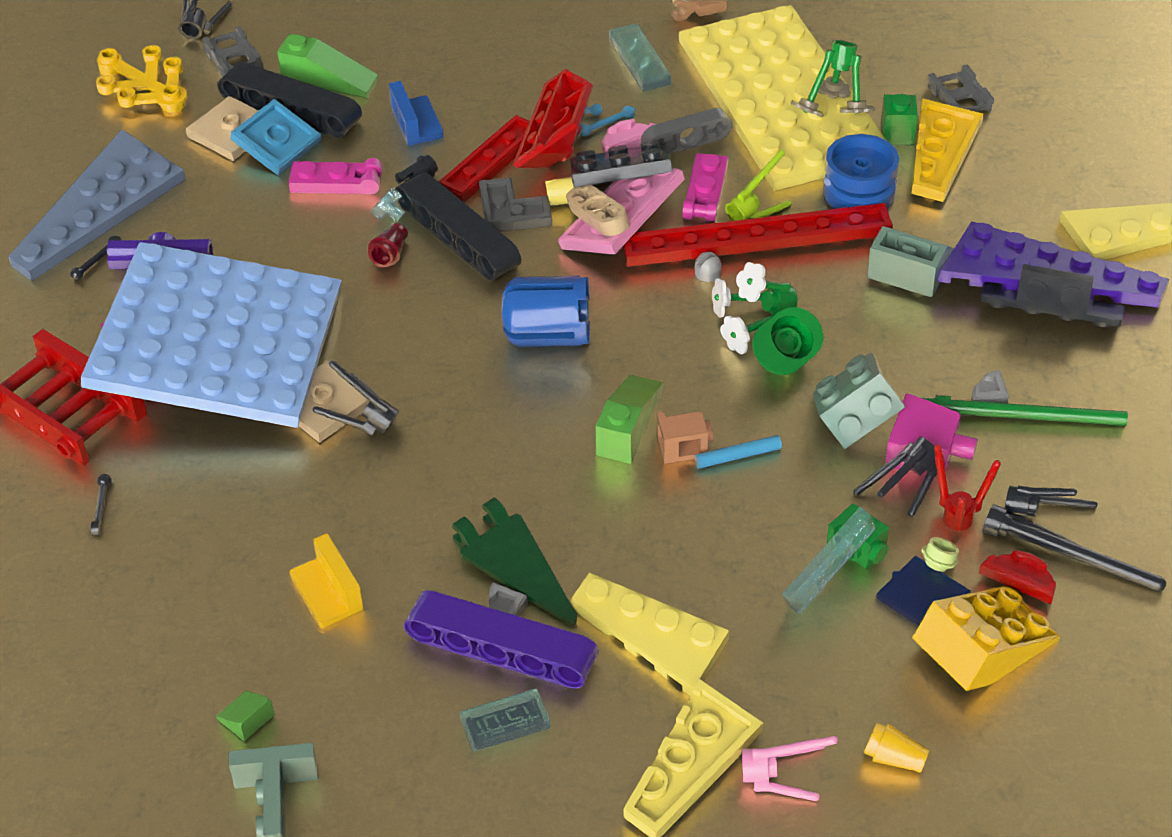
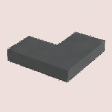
M512 178L479 181L484 219L498 231L552 226L548 196L515 199Z

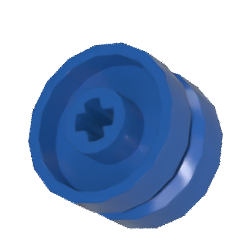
M867 134L847 135L836 140L828 148L826 155V174L823 187L826 202L834 209L885 203L888 209L894 202L896 193V178L899 167V155L896 148L880 137Z

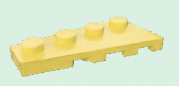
M1172 203L1061 211L1059 222L1079 249L1099 259L1108 260L1172 242Z
M590 572L571 598V605L578 615L607 636L614 635L625 643V649L636 657L640 654L655 665V670L667 679L669 677L675 679L682 685V690L690 696L693 694V688L698 679L705 680L729 640L728 629Z
M698 679L687 705H683L676 717V724L669 736H665L658 748V755L651 766L647 767L626 803L624 818L649 837H661L742 754V749H747L763 732V722Z

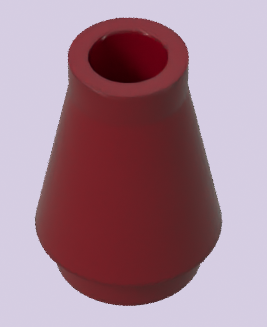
M394 223L389 229L372 239L368 246V256L371 262L381 268L395 265L399 260L404 242L408 237L407 229L399 223Z

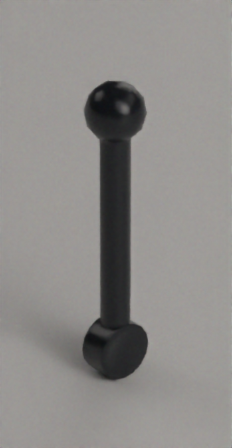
M112 236L108 239V241L122 239L119 236ZM107 245L81 267L73 268L70 272L71 278L81 280L84 272L107 254Z
M101 474L97 478V484L100 487L94 521L91 522L92 536H101V520L107 487L112 483V479L108 474Z

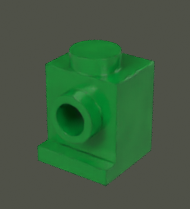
M852 503L828 525L826 550L833 553L838 549L847 559L855 561L868 569L873 563L879 564L888 553L889 527Z

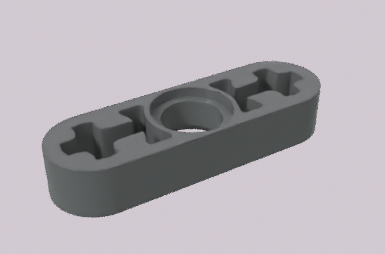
M713 108L653 125L644 131L641 143L651 140L660 141V144L666 143L669 154L725 138L732 129V122L724 110ZM688 128H693V131L690 135L684 138H680V135L684 130Z

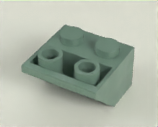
M882 226L870 247L867 278L933 297L940 284L938 282L940 270L954 248Z

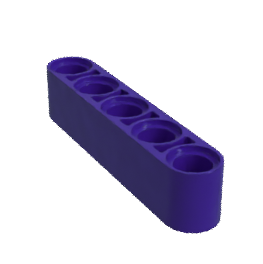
M430 590L420 593L403 626L405 632L411 638L421 643L574 689L584 686L599 653L598 646L591 639L583 635Z

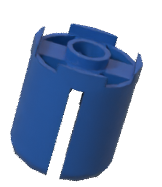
M580 275L516 277L507 283L502 295V323L504 334L511 344L517 347L582 346V344L589 343L590 321L588 300L590 298L588 278L580 277Z

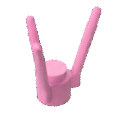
M831 736L770 748L742 749L744 783L754 782L755 792L770 791L796 798L818 801L820 798L818 793L769 782V777H777L776 758L822 750L825 746L836 744L838 738Z

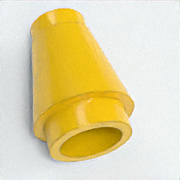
M876 722L864 753L872 756L873 762L914 770L920 773L928 756L929 749L922 747L921 744L891 724L887 723L884 726Z

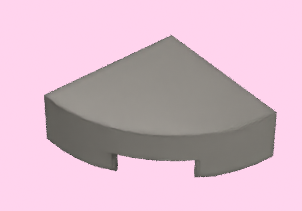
M1000 370L984 375V378L973 388L971 401L1008 403L1009 394Z
M492 583L489 590V608L520 617L528 605V596Z

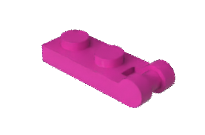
M696 153L687 196L683 205V219L693 220L694 217L705 218L706 222L716 223L728 169V156Z
M375 158L367 159L364 163L293 161L288 182L290 193L375 194L379 190V177L382 175L383 164Z

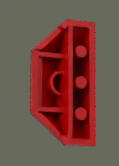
M564 69L544 84L513 162L514 166L517 168H549L558 161H566L572 155L575 149L573 144L582 130L580 125L593 88L589 81L573 74L568 69Z

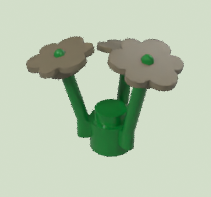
M833 40L831 50H826L824 62L808 98L801 97L799 102L792 100L791 104L802 109L804 113H811L823 118L824 114L817 110L819 104L814 102L817 93L834 99L838 97L848 98L851 94L849 91L850 86L839 77L841 71H849L850 66H852L853 100L847 101V107H840L839 112L858 114L875 111V107L866 106V100H860L859 66L862 56L856 54L858 45L848 41ZM830 66L832 69H834L833 76L827 77L826 80H824V77Z

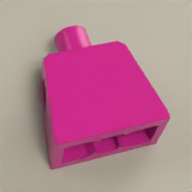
M905 394L903 399L905 408L899 411L888 440L885 464L901 453L910 442L914 444L920 436L927 439L934 446L936 444L941 445L946 471L952 455L973 460L978 439L958 434L961 418L958 412L912 394ZM904 462L900 463L894 469H900L904 465Z

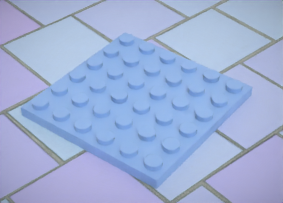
M139 242L81 375V387L298 428L341 291L342 280L291 269L261 265L259 263L229 259L223 256H213L190 250Z

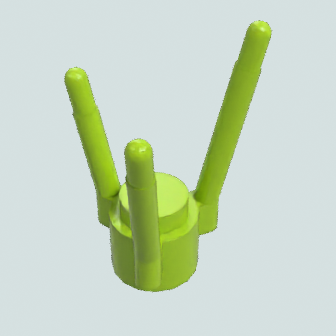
M780 150L759 174L726 204V213L732 221L767 217L791 206L792 202L787 200L758 212L760 201L752 192L785 155L784 150Z

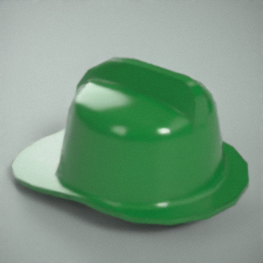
M788 307L775 314L754 333L752 340L754 355L767 371L777 375H789L801 368L819 352L824 339L822 326L818 319L808 310L799 307Z

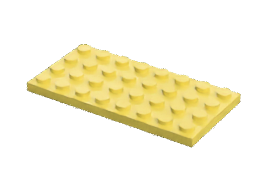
M792 5L780 6L767 11L751 13L746 16L679 31V42L718 104L731 120L732 126L759 169L762 170L780 150L785 151V155L765 177L773 191L824 179L828 148L842 137L854 134H867L886 140L867 112L858 114L839 112L840 107H847V101L853 100V92L850 88L851 94L848 98L838 97L834 99L817 93L814 102L819 104L817 110L824 114L823 118L811 113H804L802 109L791 104L792 100L799 102L801 97L808 98L825 59V52ZM830 66L824 77V80H826L827 77L833 76L834 69H832Z

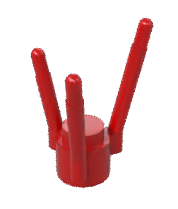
M936 444L934 452L940 489L939 504L945 508L943 521L952 530H967L973 524L975 513L981 511L983 500L997 475L1001 462L999 460L993 462L975 498H972L969 493L964 491H957L951 495L948 491L942 447L940 444Z

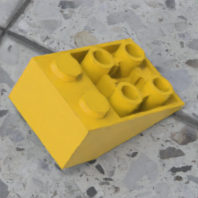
M1001 586L933 601L912 638L966 691L992 685L1056 643L1061 636L1050 627V623L1045 617L1035 613L1022 601V597L1017 591L1007 586Z

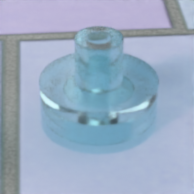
M391 187L370 212L379 220L388 214L397 222L405 213L396 204L402 195Z

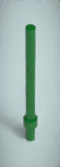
M935 395V398H922L956 411L960 415L1126 426L1128 421L1127 411L951 400V396Z

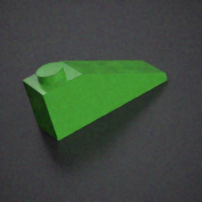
M289 34L277 51L281 75L329 91L367 98L379 80L378 74L316 38Z
M629 375L607 399L595 426L596 456L629 464L632 463L663 390L664 382Z

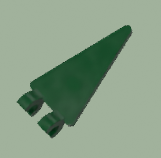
M494 497L482 505L483 510L488 513L483 516V522L490 530L481 536L478 535L473 524L465 516L452 524V528L457 532L453 535V541L461 548L460 556L463 560L508 588L527 595L529 601L567 625L573 626L577 623L575 610L520 514H513L509 517L502 503Z

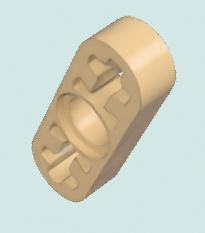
M593 185L574 187L566 194L571 212L602 235L615 236L629 228L630 221L625 207Z

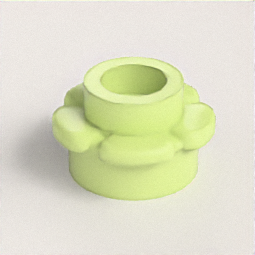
M933 537L928 545L922 548L923 556L926 559L925 563L936 571L945 572L947 569L954 568L959 563L957 558L959 548L949 540Z

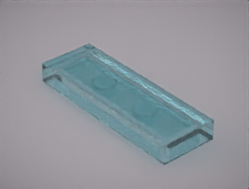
M637 23L609 30V40L642 92L671 85L670 73Z
M859 507L781 594L787 605L796 613H801L873 533L875 524L867 511Z

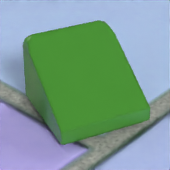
M246 690L221 711L216 718L243 741H246L275 715L270 699Z

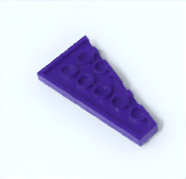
M971 221L944 263L938 282L950 283L951 277L969 279L970 286L979 287L983 286V282L1001 283L1002 287L1006 290L1018 291L1023 264L1094 276L1090 300H1093L1094 295L1110 296L1116 303L1157 308L1165 295L1169 283L1168 278L1161 277L1155 272L1140 271L1127 267L1117 261H1106L1092 257L1086 252H1075L1059 247L1052 242H1041L1027 238L1018 232H1007L993 228L987 223H976Z

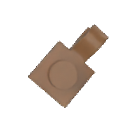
M672 0L675 7L680 9L671 11V15L675 21H683L693 12H696L698 16H709L714 13L724 12L727 8V0Z

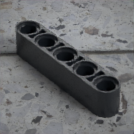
M237 62L217 82V88L225 99L231 96L258 111L275 99L316 131L335 138L344 137L362 117V109L359 104L347 96L245 62Z
M422 172L395 188V196L400 206L486 279L494 281L521 264L520 252L510 239L428 173Z

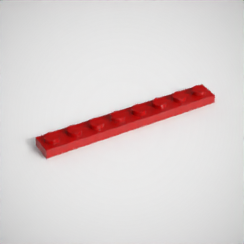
M885 203L635 232L622 248L626 265L630 267L697 259L703 252H712L716 256L874 238L877 237L882 226L893 229V224Z

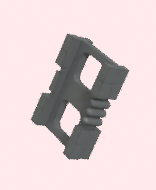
M240 26L235 27L236 31L211 39H208V37L203 38L204 52L216 65L221 78L234 66L230 65L227 60L240 55L247 57L248 61L245 63L264 68L260 54L254 46H251ZM228 39H234L237 43L225 49H220L217 46V43Z
M968 64L962 66L961 72L937 77L934 73L928 74V87L935 97H939L943 104L961 108L956 101L973 98L978 105L963 109L975 112L982 110L990 112L992 110L994 97L986 87L983 88L977 82L976 74ZM956 79L964 87L949 90L943 85V82Z

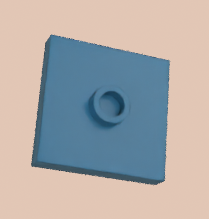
M273 99L231 132L230 139L279 176L293 164V161L299 160L319 144L322 134L277 100Z

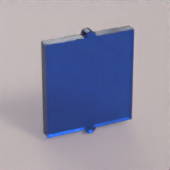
M915 555L899 572L894 571L892 573V579L877 592L876 598L919 626L933 601L969 594L971 590L946 574L930 568L924 560Z

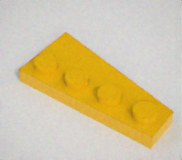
M922 98L912 194L944 202L982 124L983 113Z

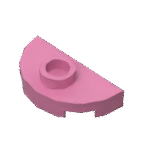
M629 119L610 126L602 140L603 153L608 152L609 148L619 145H625L628 149L640 147L642 134L647 128L655 124L649 122V125L635 123V119Z

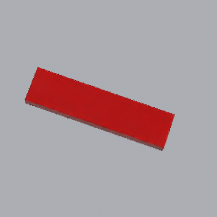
M515 115L438 182L465 203L480 189L479 181L491 180L515 159L530 121Z

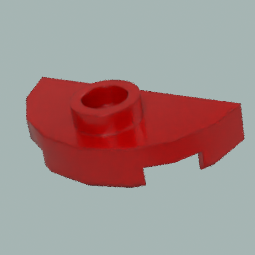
M1012 550V554H1002L996 557L995 554L990 555L980 565L979 574L1047 604H1052L1056 581L1053 580V576L1047 570L1048 565L1035 555Z

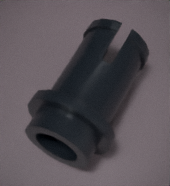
M430 155L417 157V162L395 174L398 185L422 172H426L434 178L435 173L438 171L435 160Z

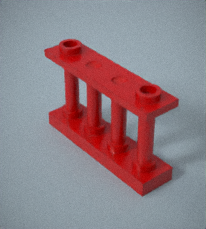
M41 329L32 336L37 350L35 352L36 357L0 384V411L56 447L63 457L67 459L73 458L85 466L90 461L84 442L118 414L121 416L126 415L138 423L147 415L145 402L141 398L83 388L50 415L39 410L38 407L68 383H75L81 387V375L89 359L82 352L45 329ZM44 368H52L58 372L57 375L25 400L13 393ZM92 399H101L107 403L103 409L74 432L62 424Z

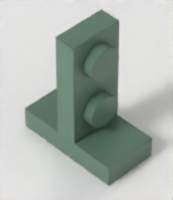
M313 743L229 751V769L235 789L255 787L257 804L263 805V815L256 816L257 837H286L285 783L318 780V764Z

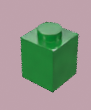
M884 94L881 116L882 135L891 145H914L918 118L916 95Z

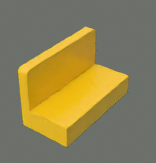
M328 533L313 539L316 559L290 570L291 579L321 628L363 610L360 586Z

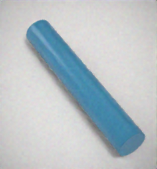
M779 435L696 454L695 461L698 469L780 450L782 449V443Z

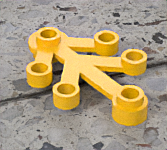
M149 45L143 49V57L146 63L145 73L124 62L121 54L114 48H106L100 51L97 62L99 70L103 75L96 80L97 89L100 94L110 95L117 92L118 103L122 107L158 103L166 112H177L185 107L188 96L186 89L179 86L180 74L183 72L180 58L169 57L164 60L163 66L167 75L166 85L158 81L159 63L163 59L159 46ZM120 73L130 80L115 81L112 75ZM149 90L151 92L136 94L135 91Z

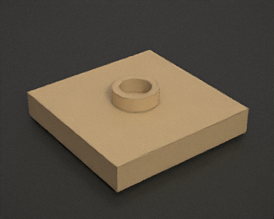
M228 96L186 128L187 137L234 161L246 151L230 139L231 132L258 112V110Z
M325 361L315 369L298 425L319 443L346 424L314 413V406L356 418L363 413L370 402L329 366V361Z

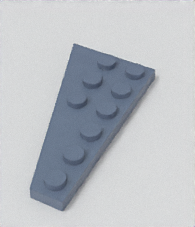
M121 129L8 256L11 266L33 281L186 180L184 170Z

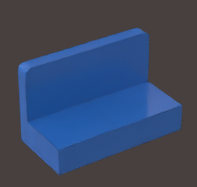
M401 81L389 83L391 108L407 145L410 146L443 138V129L428 96L424 95L409 99Z

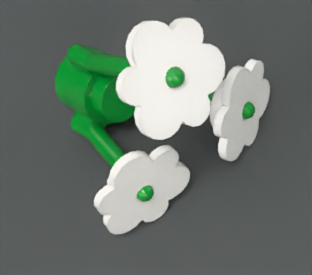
M748 262L744 267V271L738 273L736 283L740 287L738 293H730L729 287H726L725 280L720 278L715 279V287L712 289L713 310L719 318L724 317L725 308L730 306L731 301H761L763 309L773 314L746 326L740 317L733 318L728 315L724 318L725 324L720 328L721 335L727 340L728 348L732 351L736 350L739 354L747 352L750 332L757 330L779 311L788 307H797L798 298L796 290L789 282L776 283L766 281L764 277L765 267L762 264L754 265V263Z

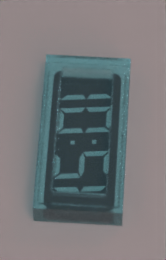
M537 688L459 712L460 721L472 752L550 728V719Z

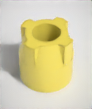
M565 177L545 181L550 207L568 204L566 194L573 188L572 178Z

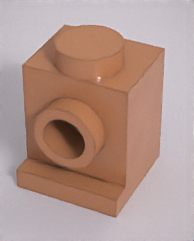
M664 411L657 412L656 437L664 464L693 460L696 454L708 452V442L713 441V429L711 421L704 420L702 411L665 417Z

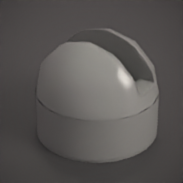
M712 252L700 254L695 261V276L704 282H712L716 278H720L722 263L719 257Z

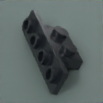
M1023 264L1018 291L1006 290L1000 283L985 282L980 298L981 301L988 302L989 305L997 308L1010 306L1021 308L1030 314H1054L1068 321L1077 319L1087 320L1101 327L1121 326L1124 306L1090 300L1094 276Z

